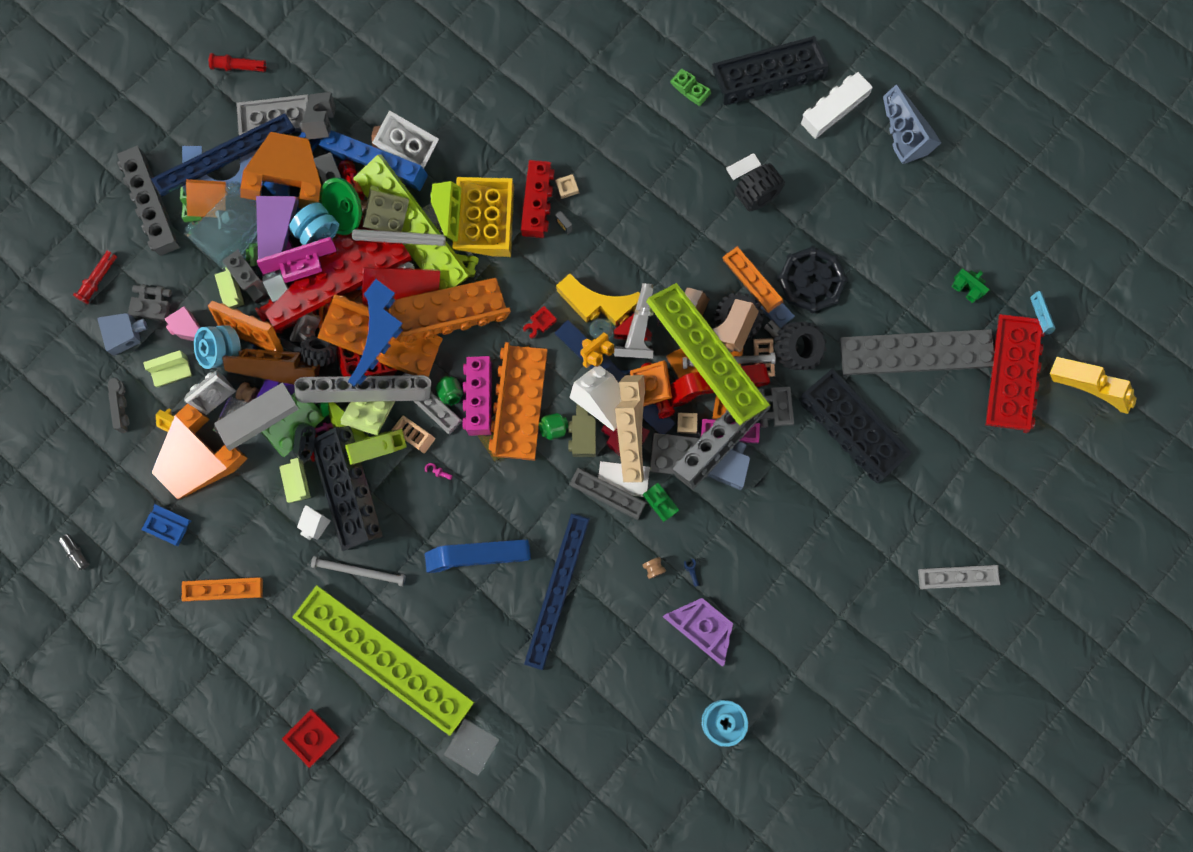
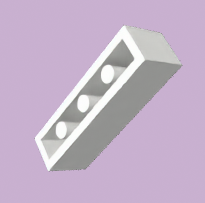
M859 72L853 76L849 75L840 87H834L829 96L826 98L822 97L813 109L808 108L803 113L801 124L815 139L818 138L867 98L873 87Z

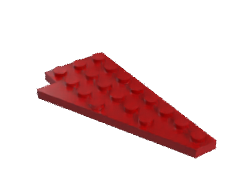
M361 217L358 230H375L363 227V217ZM352 233L339 235L333 241L336 252L319 257L322 272L297 279L265 314L273 328L277 330L332 302L334 295L343 296L361 287L363 267L397 268L411 261V255L402 243L358 241L352 239Z

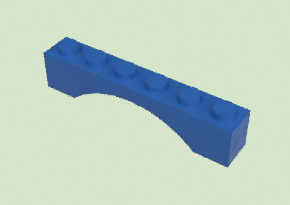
M332 130L329 137L322 138L319 144L326 153L331 152L336 158L354 161L363 165H367L375 156L381 154L404 185L419 191L428 177L426 171L419 164Z

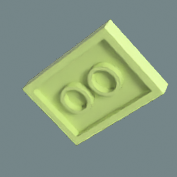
M395 401L350 402L341 418V424L378 435Z

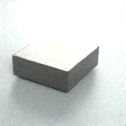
M560 211L555 215L556 222L568 235L573 230L572 223Z

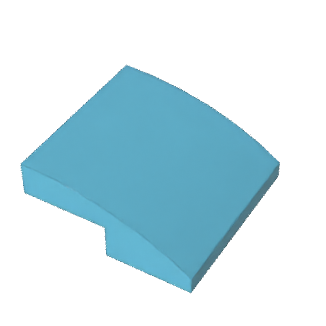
M1038 291L1030 299L1043 333L1045 332V336L1053 333L1056 328L1043 293Z

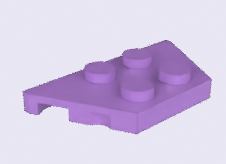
M701 598L663 616L665 620L722 667L724 666L733 623L713 606Z

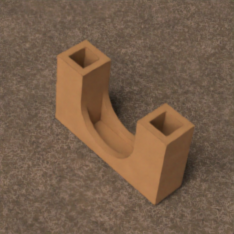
M686 288V296L703 316L709 298L703 291ZM735 299L727 319L720 326L712 329L729 352H741L759 312L751 302Z

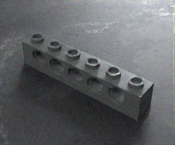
M138 146L117 153L119 158L117 164L125 174L123 180L126 186L130 187L131 193L129 195L132 202L136 203L137 209L135 211L139 219L143 221L141 227L145 235L149 237L147 242L151 251H155L159 256L181 248L162 197L151 181L153 174L145 153Z
M763 395V397L769 403L768 398ZM770 406L740 426L730 412L726 410L720 418L715 420L713 426L701 435L700 440L688 449L687 454L675 463L672 469L676 478L694 490L768 411Z

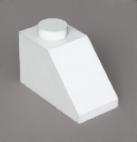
M306 505L297 528L302 530L300 534L305 538L318 540L331 520Z

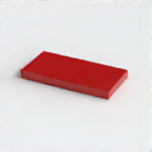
M363 267L362 304L368 306L364 293L375 279L395 293V300L438 291L440 286V270Z

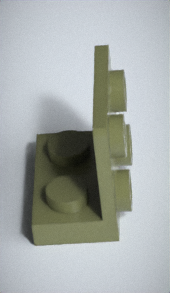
M371 185L363 217V227L379 231L402 232L409 199L381 192L378 187Z

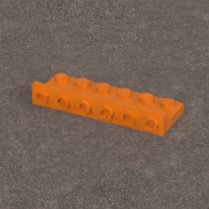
M496 278L397 299L389 309L390 314L402 323L400 328L403 331L398 336L400 343H412L422 337L429 339L439 333L446 335L457 329L467 330L474 325L484 326L495 320L496 322L506 320L511 312L510 308H506Z
M334 295L317 338L362 355L369 330V308L362 303L352 302L345 296ZM435 334L434 337L429 339L422 337L412 343H400L398 337L397 339L393 337L389 342L391 346L385 354L381 353L377 360L382 364L410 375L429 377L443 338Z
M505 342V347L501 348L500 359H503V363L498 368V377H501L500 384L496 385L498 402H494L493 408L496 419L495 421L492 420L491 432H494V436L489 441V451H492L493 457L535 461L547 349L510 346L509 342Z

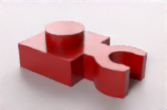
M543 306L530 317L533 323L526 324L523 327V331L526 332L528 329H532L533 332L529 335V338L533 339L536 337L539 329L544 333L557 319Z

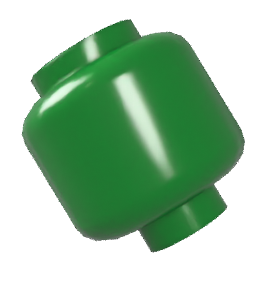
M445 376L436 385V392L442 403L455 405L461 401L463 389L457 378Z
M559 413L544 416L539 423L542 437H546L548 440L565 436L566 429L568 428L567 419L563 418Z

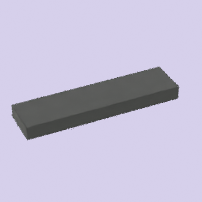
M577 468L569 486L636 520L639 519L647 503Z

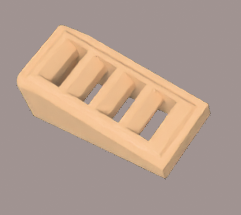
M773 338L753 339L754 355H759V352H769V355L773 353ZM768 344V348H758V345ZM763 363L766 364V367H770V371H768L769 377L775 376L774 364Z
M402 415L392 431L403 429L406 423H408V426L403 431L404 439L422 453H426L435 438ZM414 427V430H413V431L411 432V434L407 437V435L409 434V432L411 431V429ZM421 432L417 439L413 441L417 434Z

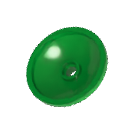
M336 177L327 180L321 188L319 203L328 211V215H332L339 223L337 234H351L354 229L358 228L362 217V205L359 195L354 187L345 179Z

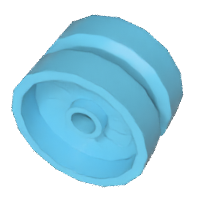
M317 202L301 209L289 224L290 232L297 239H300L302 245L328 237L333 238L339 229V223L332 215H328V211L324 206Z
M229 325L208 326L197 330L194 338V352L197 361L203 368L224 367L223 356H239V351L241 350L240 340L233 327Z
M718 700L705 708L701 726L704 734L710 741L719 746L729 747L738 744L745 737L748 730V719L745 711L738 704L732 701ZM726 719L727 725L723 727L720 721Z

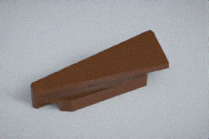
M243 349L239 351V356L225 355L222 357L225 371L291 385H294L295 381L302 377H319L320 364L314 366L313 363L308 365V362L301 361V353Z

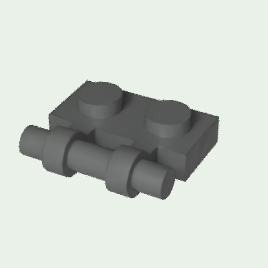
M141 284L140 286L133 285L132 291L139 293V298L131 297L128 314L135 318L166 321L165 318L168 317L170 303L164 301V296L171 297L172 290L165 289L162 286L155 288L149 287L146 284ZM148 294L156 295L155 300L147 299Z
M791 387L771 388V395L766 397L769 403H772L773 412H766L759 419L761 428L769 427V419H773L774 427L794 425ZM758 389L761 394L766 396L765 389Z

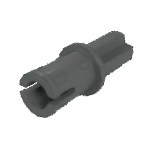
M69 534L60 537L59 542L67 552V558L72 560L77 570L81 571L87 568L90 564L83 556L81 547H77Z

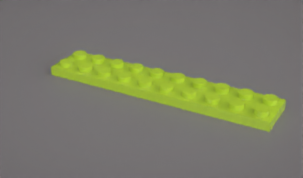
M318 585L315 586L292 617L449 736L453 734L475 703Z

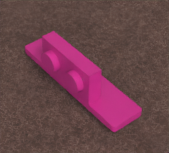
M328 237L258 259L257 264L263 274L281 269L283 280L287 283L322 272L319 257L336 252V247L332 238Z

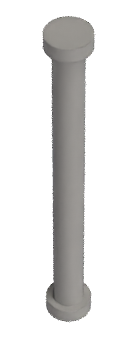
M770 353V355L734 356V359L738 364L765 362L775 364V353ZM683 357V369L694 366L690 359Z
M316 556L311 561V568L331 569L398 583L399 586L404 585L406 577L404 574L399 576L321 560Z

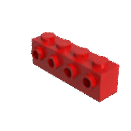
M529 160L521 225L522 236L544 238L545 232H548L549 221H546L547 214L550 215L551 203H548V198L552 197L553 192L550 180H554L555 169L551 168V162Z

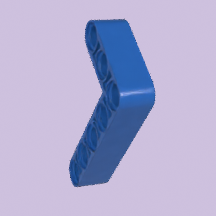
M529 540L446 545L425 553L427 573L442 572L460 566L531 560Z

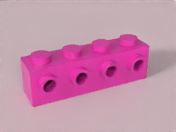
M489 356L467 357V362L463 365V372L466 375V382H463V391L466 393V400H463V410L466 411V418H463V429L467 431L469 436L492 435V361Z

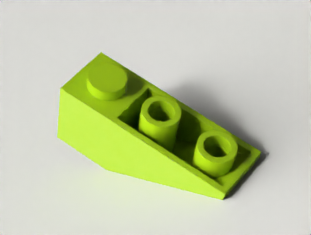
M402 429L384 432L345 445L350 465L407 448Z

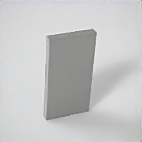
M309 94L237 103L239 135L286 113L295 127V131L291 133L302 132L300 123L303 121V112L306 110Z
M282 382L214 424L225 446L230 451L297 411L298 407Z

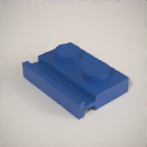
M154 504V509L150 512L141 530L179 546L191 520Z

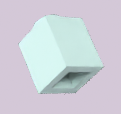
M281 270L266 273L265 276H262L263 284L272 302L278 300L289 288L283 280Z

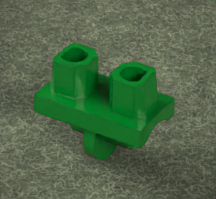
M962 268L954 277L955 280L952 284V288L959 292L963 287L967 288L970 292L966 295V298L971 303L981 299L990 290L983 285L986 281L980 277L984 273L981 270L976 274L972 270L968 273Z
M659 483L642 494L663 523L679 511Z

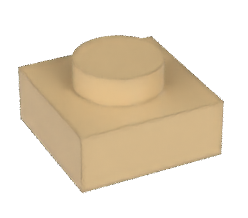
M573 174L555 180L561 199L579 193Z
M678 413L677 433L696 434L697 413Z

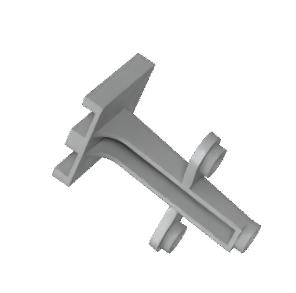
M642 283L625 347L615 346L614 356L653 359V348H648L645 345L644 338L648 316H653L654 314L646 302L652 296L654 284Z

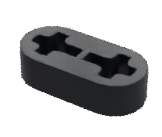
M301 423L296 428L293 454L301 460H308L313 454L316 434L313 426Z

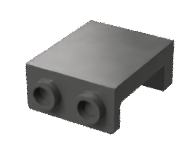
M238 250L223 259L222 262L240 287L248 292L255 303L269 295L261 277Z

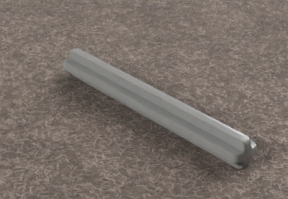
M358 229L352 231V239L358 241L444 246L446 243V236L441 234Z

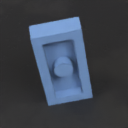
M783 303L769 313L762 306L760 307L770 320H774L780 329L795 317Z

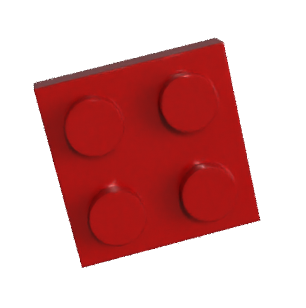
M311 709L282 740L311 768L340 737Z

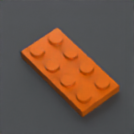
M211 301L208 305L218 326L229 325L233 327L240 339L269 351L284 350L280 339L274 331L275 329L269 322L264 323L252 315H245L240 310L231 309L223 303L219 304Z

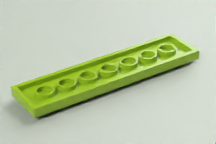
M381 154L375 156L353 178L361 186L367 198L370 186L372 185L378 187L381 192L409 199L402 232L440 234ZM447 242L444 246L402 243L420 269L440 270L439 290L459 286L471 275Z
M677 283L646 300L647 304L739 426L770 406Z

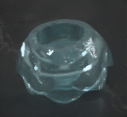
M605 318L595 319L590 325V335L596 339L604 332L610 338L613 332L611 322Z

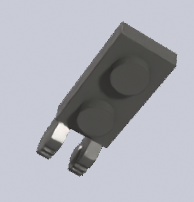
M110 378L108 382V395L113 429L120 433L128 432L129 418L125 413L127 402L123 396L126 388L124 383L117 378Z

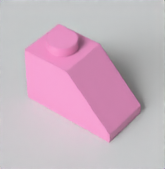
M185 306L165 318L168 323L166 326L168 331L181 339L194 341L197 330L201 328L192 313Z

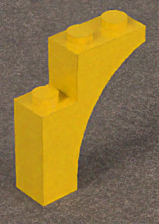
M571 274L567 275L556 285L557 292L586 323L589 320H595L601 311L615 327L619 323L622 324L629 318L628 315L633 311L635 312L640 295L639 292L627 296L598 294L580 284Z
M1059 357L1056 358L1050 372L1053 382L1091 393L1107 401L1122 413L1128 414L1130 408H1134L1136 397L1130 381L1107 376L1103 367Z

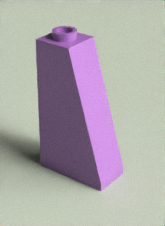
M256 196L258 259L286 251L291 233L289 224L296 214L299 203L298 197Z

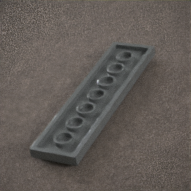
M991 329L840 337L839 339L843 376L993 367L994 347Z

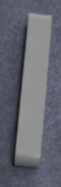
M423 375L367 376L361 386L357 384L355 387L348 383L351 376L302 377L297 379L294 384L295 397L302 403L419 401L428 399L431 393V380Z

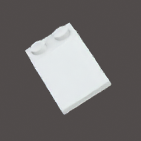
M389 110L372 143L379 149L419 164L424 169L439 139Z
M600 365L598 367L595 366L574 382L570 398L614 431L617 429L615 408L621 402L619 383Z
M216 370L215 372H210L200 384L192 386L190 392L185 396V401L207 415L235 393L236 390L224 375Z

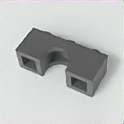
M332 92L310 94L309 100L306 102V110L303 112V121L300 123L303 133L305 132L307 139L329 137L331 131L329 118L334 117L336 111Z

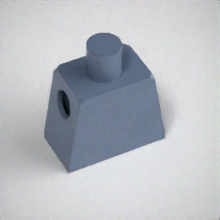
M128 313L97 318L105 349L113 356L141 342L139 332L148 330L145 319L136 321Z
M739 441L712 469L708 476L741 490L744 486L750 457L743 455L746 444Z

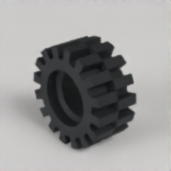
M314 335L311 338L307 337L301 343L302 360L305 363L308 362V365L312 363L314 366L318 364L324 366L325 363L330 365V362L333 363L337 359V345L321 340Z

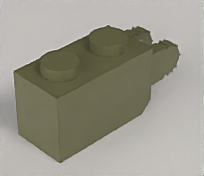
M576 404V416H572V421L568 423L569 433H572V440L568 442L569 452H572L573 457H596L595 418L588 416V411Z

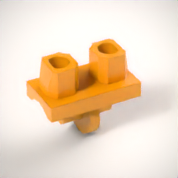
M603 332L592 341L585 339L582 342L583 349H581L580 353L584 360L583 366L588 368L592 364L598 367L603 361V354L611 356L614 353V344L609 341L608 334Z

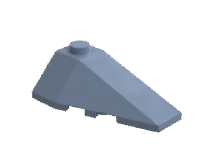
M896 84L883 96L886 115L889 117L891 125L889 128L890 134L893 135L894 140L893 149L902 164L927 156L941 144L932 127L899 85Z

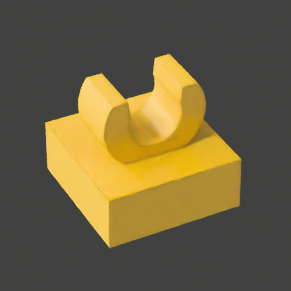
M167 409L165 412L159 410L156 413L157 427L167 432L175 417L172 416L171 409Z

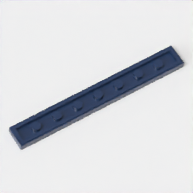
M286 113L151 178V181L162 197L186 185V179L196 180L259 149L270 132L287 135L295 131V127Z
M567 320L555 332V335L584 362L580 352L583 349L582 342L587 338ZM603 354V361L600 366L611 373L619 383L625 374ZM592 364L589 366L590 369L595 367ZM655 404L643 406V420L658 434H667L676 425L670 417L659 418V411Z
M572 513L570 515L524 665L540 670L544 669L590 521L589 518Z

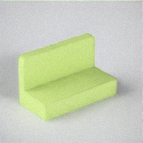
M225 266L226 271L215 274L223 304L231 309L245 305L239 284Z
M180 350L143 362L145 370L151 373L154 386L156 387L192 376L187 355Z
M295 458L290 460V464L280 466L287 502L292 503L311 498L303 461Z

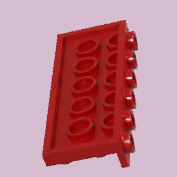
M1002 314L998 316L986 426L1023 430V433H1028L1031 428H1034L1035 417H1032V412L1036 410L1037 399L1034 398V395L1039 388V380H1036L1037 373H1040L1041 362H1038L1039 355H1042L1043 344H1040L1041 337H1044L1045 334L1042 331L1039 320L1036 318Z

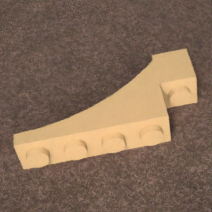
M625 375L619 382L621 402L615 408L623 482H643L642 419L644 396L646 394L644 375Z

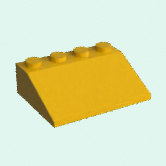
M457 177L456 185L461 187L458 241H453V249L488 256L511 257L514 204L513 179Z

